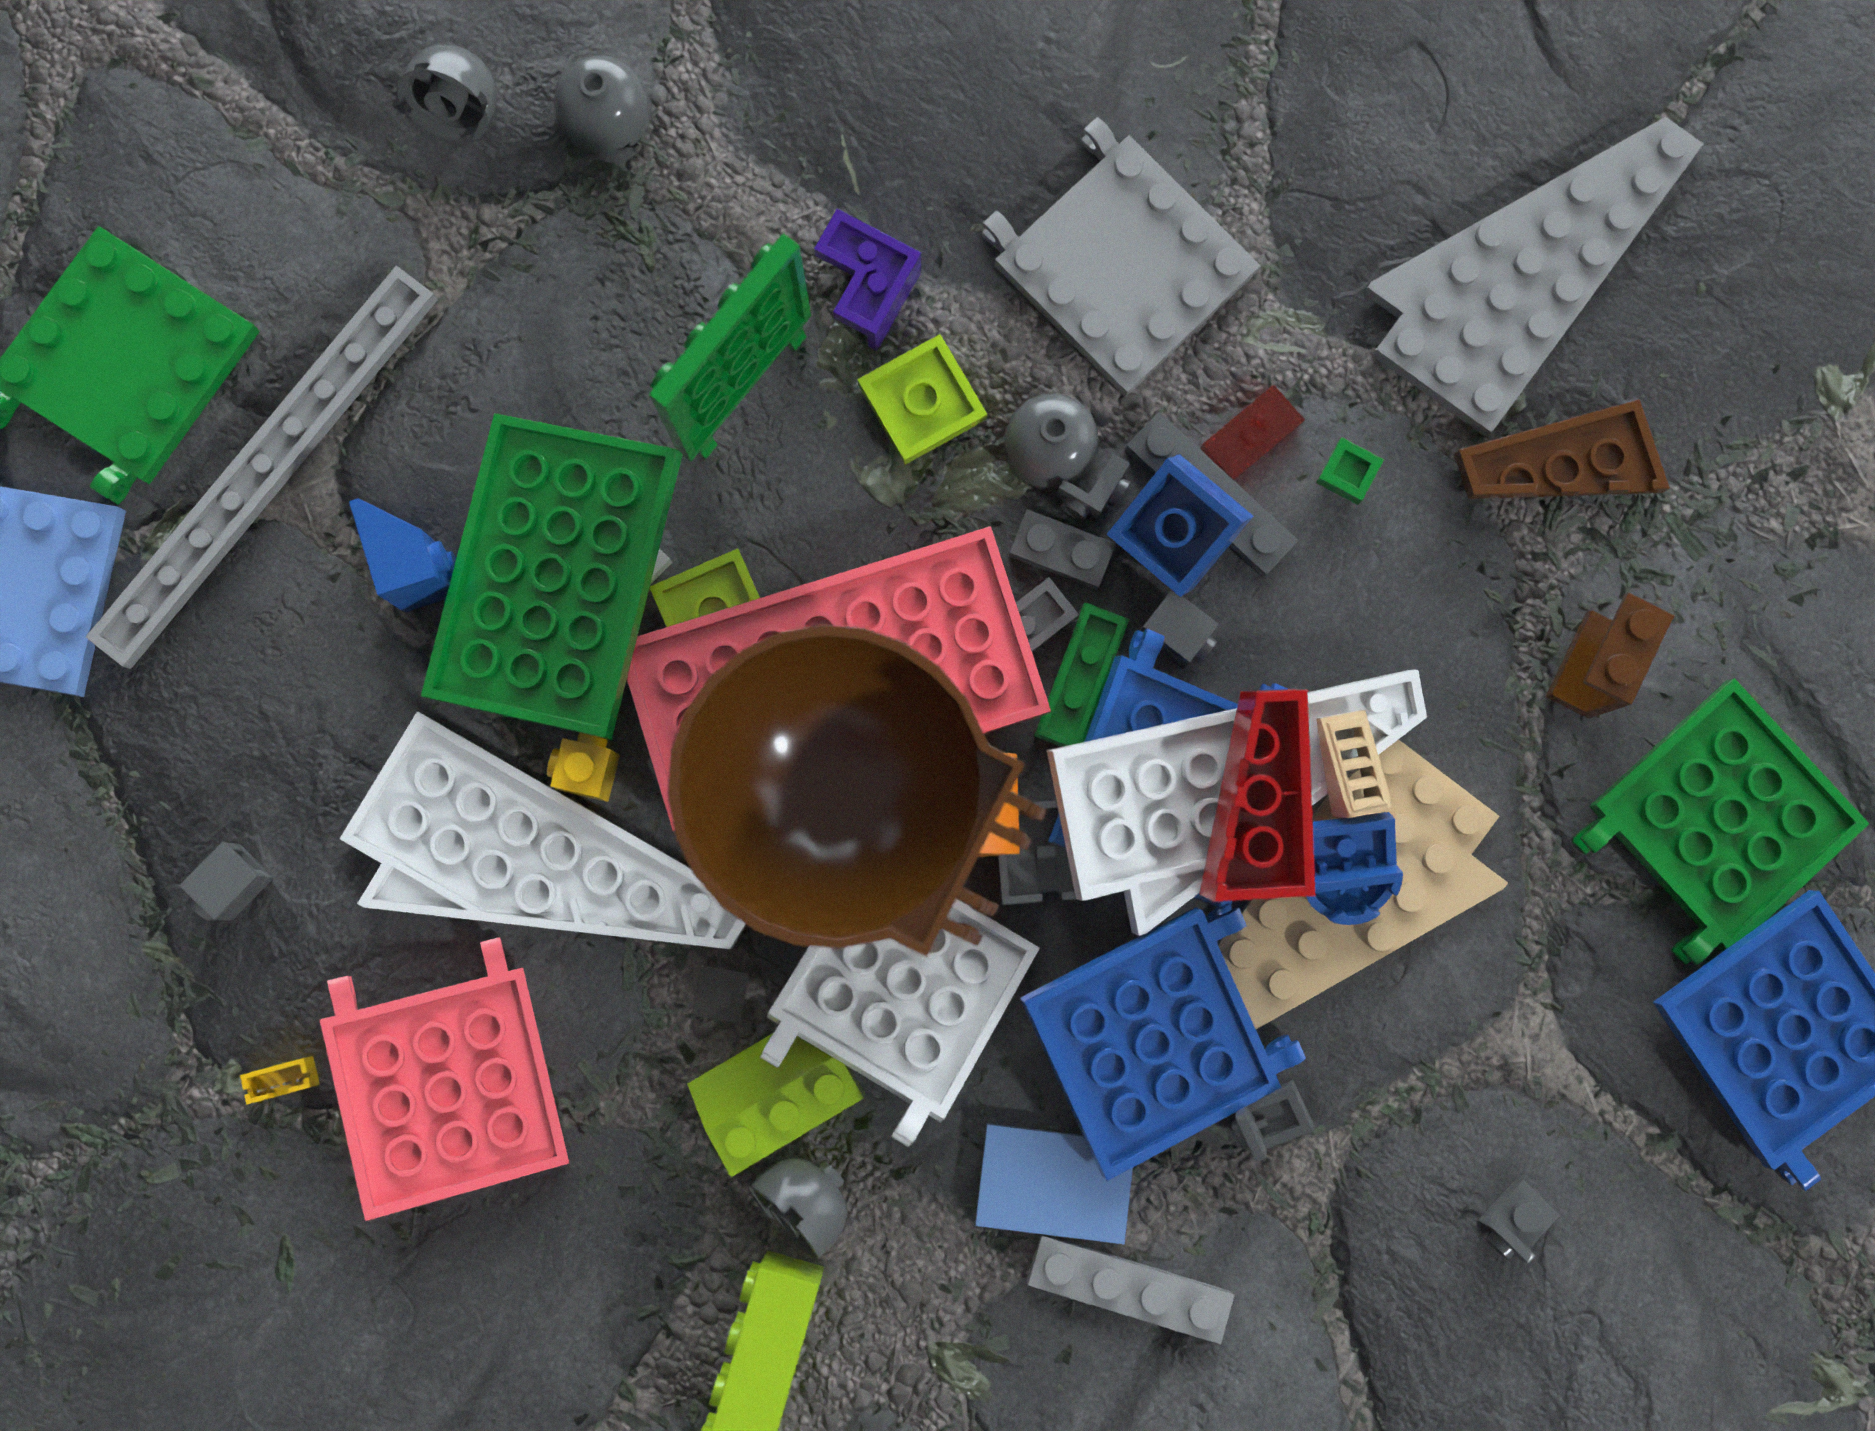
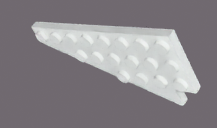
M1406 670L1308 692L1312 805L1328 794L1316 719L1365 710L1379 755L1427 718L1418 670ZM1237 708L1047 750L1076 899L1084 901L1124 891L1131 931L1133 934L1143 935L1200 892ZM1353 728L1335 731L1337 740L1355 737ZM1357 748L1340 751L1342 760L1358 757ZM1359 769L1346 771L1347 777L1349 778Z
M416 712L340 837V840L382 863L357 903L364 908L732 949L746 926V923L719 905L694 876L690 867L420 712Z

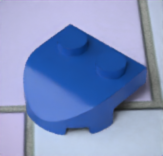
M1390 812L1353 818H1337L1313 822L1315 896H1306L1305 898L1311 907L1336 924L1357 925L1375 919L1380 915L1379 909L1390 899L1392 894L1395 896L1399 894L1403 880V872L1397 866L1395 818Z

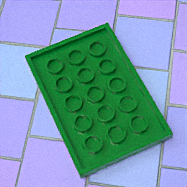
M494 413L421 696L436 701L612 740L683 454L674 448Z

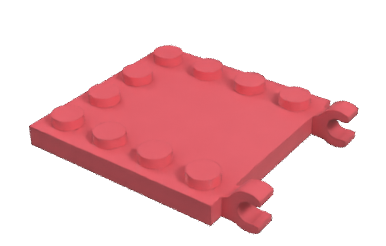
M500 937L480 942L488 977L358 1010L351 976L327 981L335 1016L320 1019L365 1221L569 1164L524 969L519 968L508 971Z

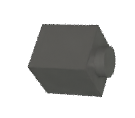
M1171 590L1140 631L1144 633L1145 629H1150L1164 635V642L1160 652L1183 669L1192 659L1200 664L1217 643V640L1210 635L1219 623L1186 598L1178 596Z
M221 842L179 886L190 896L187 901L188 905L202 918L208 921L212 918L214 920H233L274 877L240 844Z

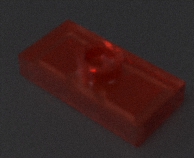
M1273 385L1205 441L1201 446V450L1235 481L1302 425L1305 419L1278 388Z

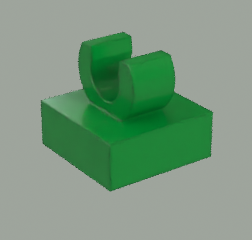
M1341 437L1315 483L1359 505L1364 499L1384 459Z

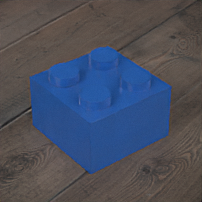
M1179 454L1166 459L1107 535L1178 596L1182 597L1194 589L1254 516Z

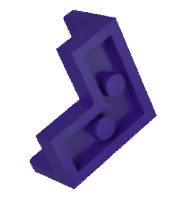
M836 209L816 244L814 253L816 257L853 276L835 307L833 316L834 319L865 334L868 337V347L877 351L921 274V252Z

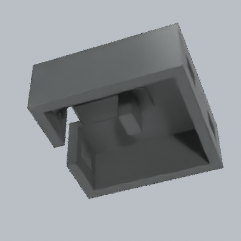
M1057 800L1033 802L1047 810L1042 821L1037 818L1031 819L1019 813V831L1025 833L1027 838L1032 841L1027 850L1020 848V854L997 856L1001 906L1042 902V894L1058 893L1059 901L1078 900L1075 896L1067 850L1048 842L1059 813Z

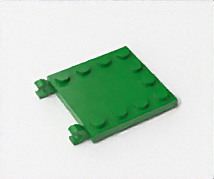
M98 226L0 358V429L2 430L9 423L19 404H25L114 462L110 467L103 469L95 476L90 488L119 505L127 496L137 477L150 485L260 330L251 322Z
M784 233L773 245L767 243L757 252L751 263L752 271L740 285L733 283L726 289L718 302V312L707 325L702 322L691 331L685 341L684 348L686 350L674 364L670 362L665 364L652 380L651 388L653 390L649 393V396L675 449H678L689 461H692L698 453L704 460L709 457L718 446L712 437L785 347L788 345V348L795 352L807 338L803 331V326L811 317L800 245Z
M1733 678L1725 681L1589 806L1598 818L1579 831L1571 841L1585 855L1590 850L1596 853L1615 835L1698 925L1699 928L1682 938L1671 949L1684 965H1687L1690 961L1694 965H1698L1716 946L1723 952L1768 920L1870 823L1741 684Z

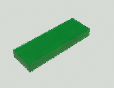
M1084 602L1048 697L1051 712L1041 716L1033 738L1059 748L1084 742L1130 619Z

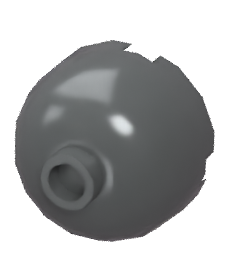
M439 43L418 51L405 67L397 82V96L400 103L404 97L412 108L409 113L412 120L431 134L449 141L458 142L460 140L459 133L468 136L474 134L471 140L473 141L479 139L487 131L492 121L497 102V88L491 71L480 58L459 46Z
M592 55L580 58L565 69L556 84L554 107L559 125L569 141L575 147L588 154L602 156L617 154L616 149L623 148L627 144H630L631 147L637 143L648 127L650 105L644 84L628 64L615 57Z
M1043 393L1026 400L1012 414L1004 434V456L1011 472L1040 491H1058L1063 480L1073 485L1078 484L1091 469L1098 452V428L1091 412L1077 399L1062 393Z
M789 1157L776 1161L762 1171L748 1187L753 1199L771 1220L774 1217L785 1229L783 1231L785 1236L812 1259H819L826 1253L843 1231L847 1218V1205L838 1188L844 1181L836 1170L825 1161H822L818 1166L804 1158Z

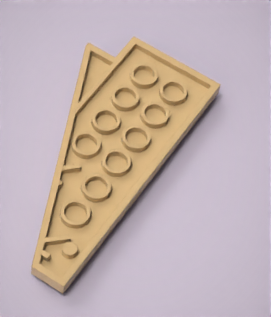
M1399 739L1381 752L1379 759L1388 786L1392 809L1377 813L1390 812L1395 818L1397 866L1403 872L1399 894L1397 896L1392 894L1390 899L1379 909L1380 915L1357 925H1341L1331 922L1326 916L1311 907L1305 897L1249 900L1241 910L1247 926L1234 934L1220 939L1217 944L1255 1029L1260 1028L1504 889L1508 882L1472 856L1474 850L1500 816ZM1360 769L1351 775L1348 780L1361 777ZM1363 789L1352 791L1354 799L1364 798ZM1329 796L1326 797L1314 813L1313 822L1342 818L1331 815Z

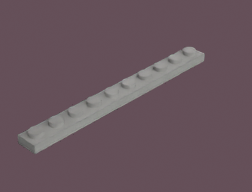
M396 265L86 635V638L121 666L131 669L437 302L436 296Z

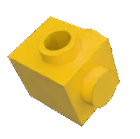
M579 733L577 741L562 738L560 749L554 748L548 761L547 776L552 777L550 787L563 792L608 802L620 755L611 749H607L608 740Z

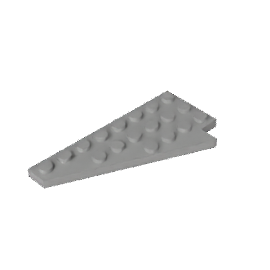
M1664 117L1373 280L1363 294L1398 318V320L1373 352L1372 356L1487 437L1493 432L1704 143L1667 117Z

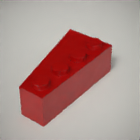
M1308 690L1240 691L1199 895L1214 902L1315 896Z

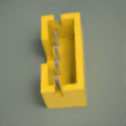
M313 1056L240 1075L243 1090L247 1089L248 1093L244 1095L246 1105L320 1085Z

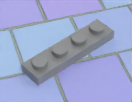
M1040 1234L1027 1279L1029 1286L1217 1344L1222 1343L1234 1299V1294L1229 1290L1044 1234Z

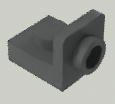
M1517 1177L1478 1221L1490 1232L1485 1240L1502 1257L1509 1261L1512 1256H1515L1529 1264L1535 1257L1529 1249L1560 1215L1526 1181Z

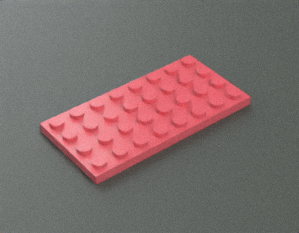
M991 526L637 636L627 681L672 830L674 831V825L668 799L670 757L685 711L708 678L740 651L783 631L822 624L866 628L905 642L940 666L967 698L984 734L1050 714L1051 709Z

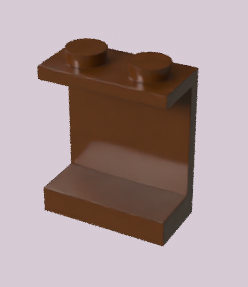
M1629 592L1624 595L1613 620L1593 610L1585 613L1545 697L1588 719L1632 705L1674 615Z

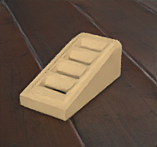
M1359 710L1317 718L1316 722L1331 815L1353 818L1391 810L1388 786L1366 711ZM1354 729L1355 737L1343 740L1336 739L1335 731ZM1357 748L1358 757L1342 760L1340 751ZM1360 768L1361 777L1348 780L1346 771ZM1363 789L1364 798L1354 799L1352 791Z

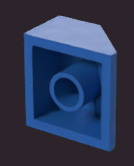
M359 498L349 501L377 595L403 612L445 600L456 562L454 553L452 551L447 552L440 541H434L421 529Z

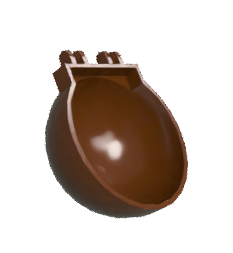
M822 624L783 631L743 649L708 678L685 711L671 750L668 785L669 805L676 839L694 876L723 909L754 930L801 946L844 948L892 939L927 957L941 929L978 946L983 935L973 926L964 922L960 923L948 917V914L954 902L958 899L983 915L994 916L998 908L997 904L963 887L988 835L991 832L1027 850L1032 840L1027 838L1025 833L1014 827L1008 828L996 822L1004 804L1007 803L1017 808L1019 813L1031 819L1037 818L1041 821L1047 811L1039 805L1011 792L1025 763L988 745L967 698L940 666L905 642L866 628Z

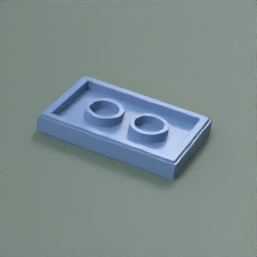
M987 1123L975 1226L1125 1244L1133 1168L1107 1181L1101 1175L1083 1135Z

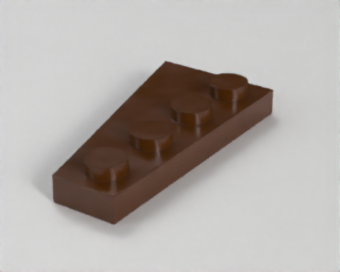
M1640 399L1459 449L1454 454L1468 499L1663 493L1670 489Z

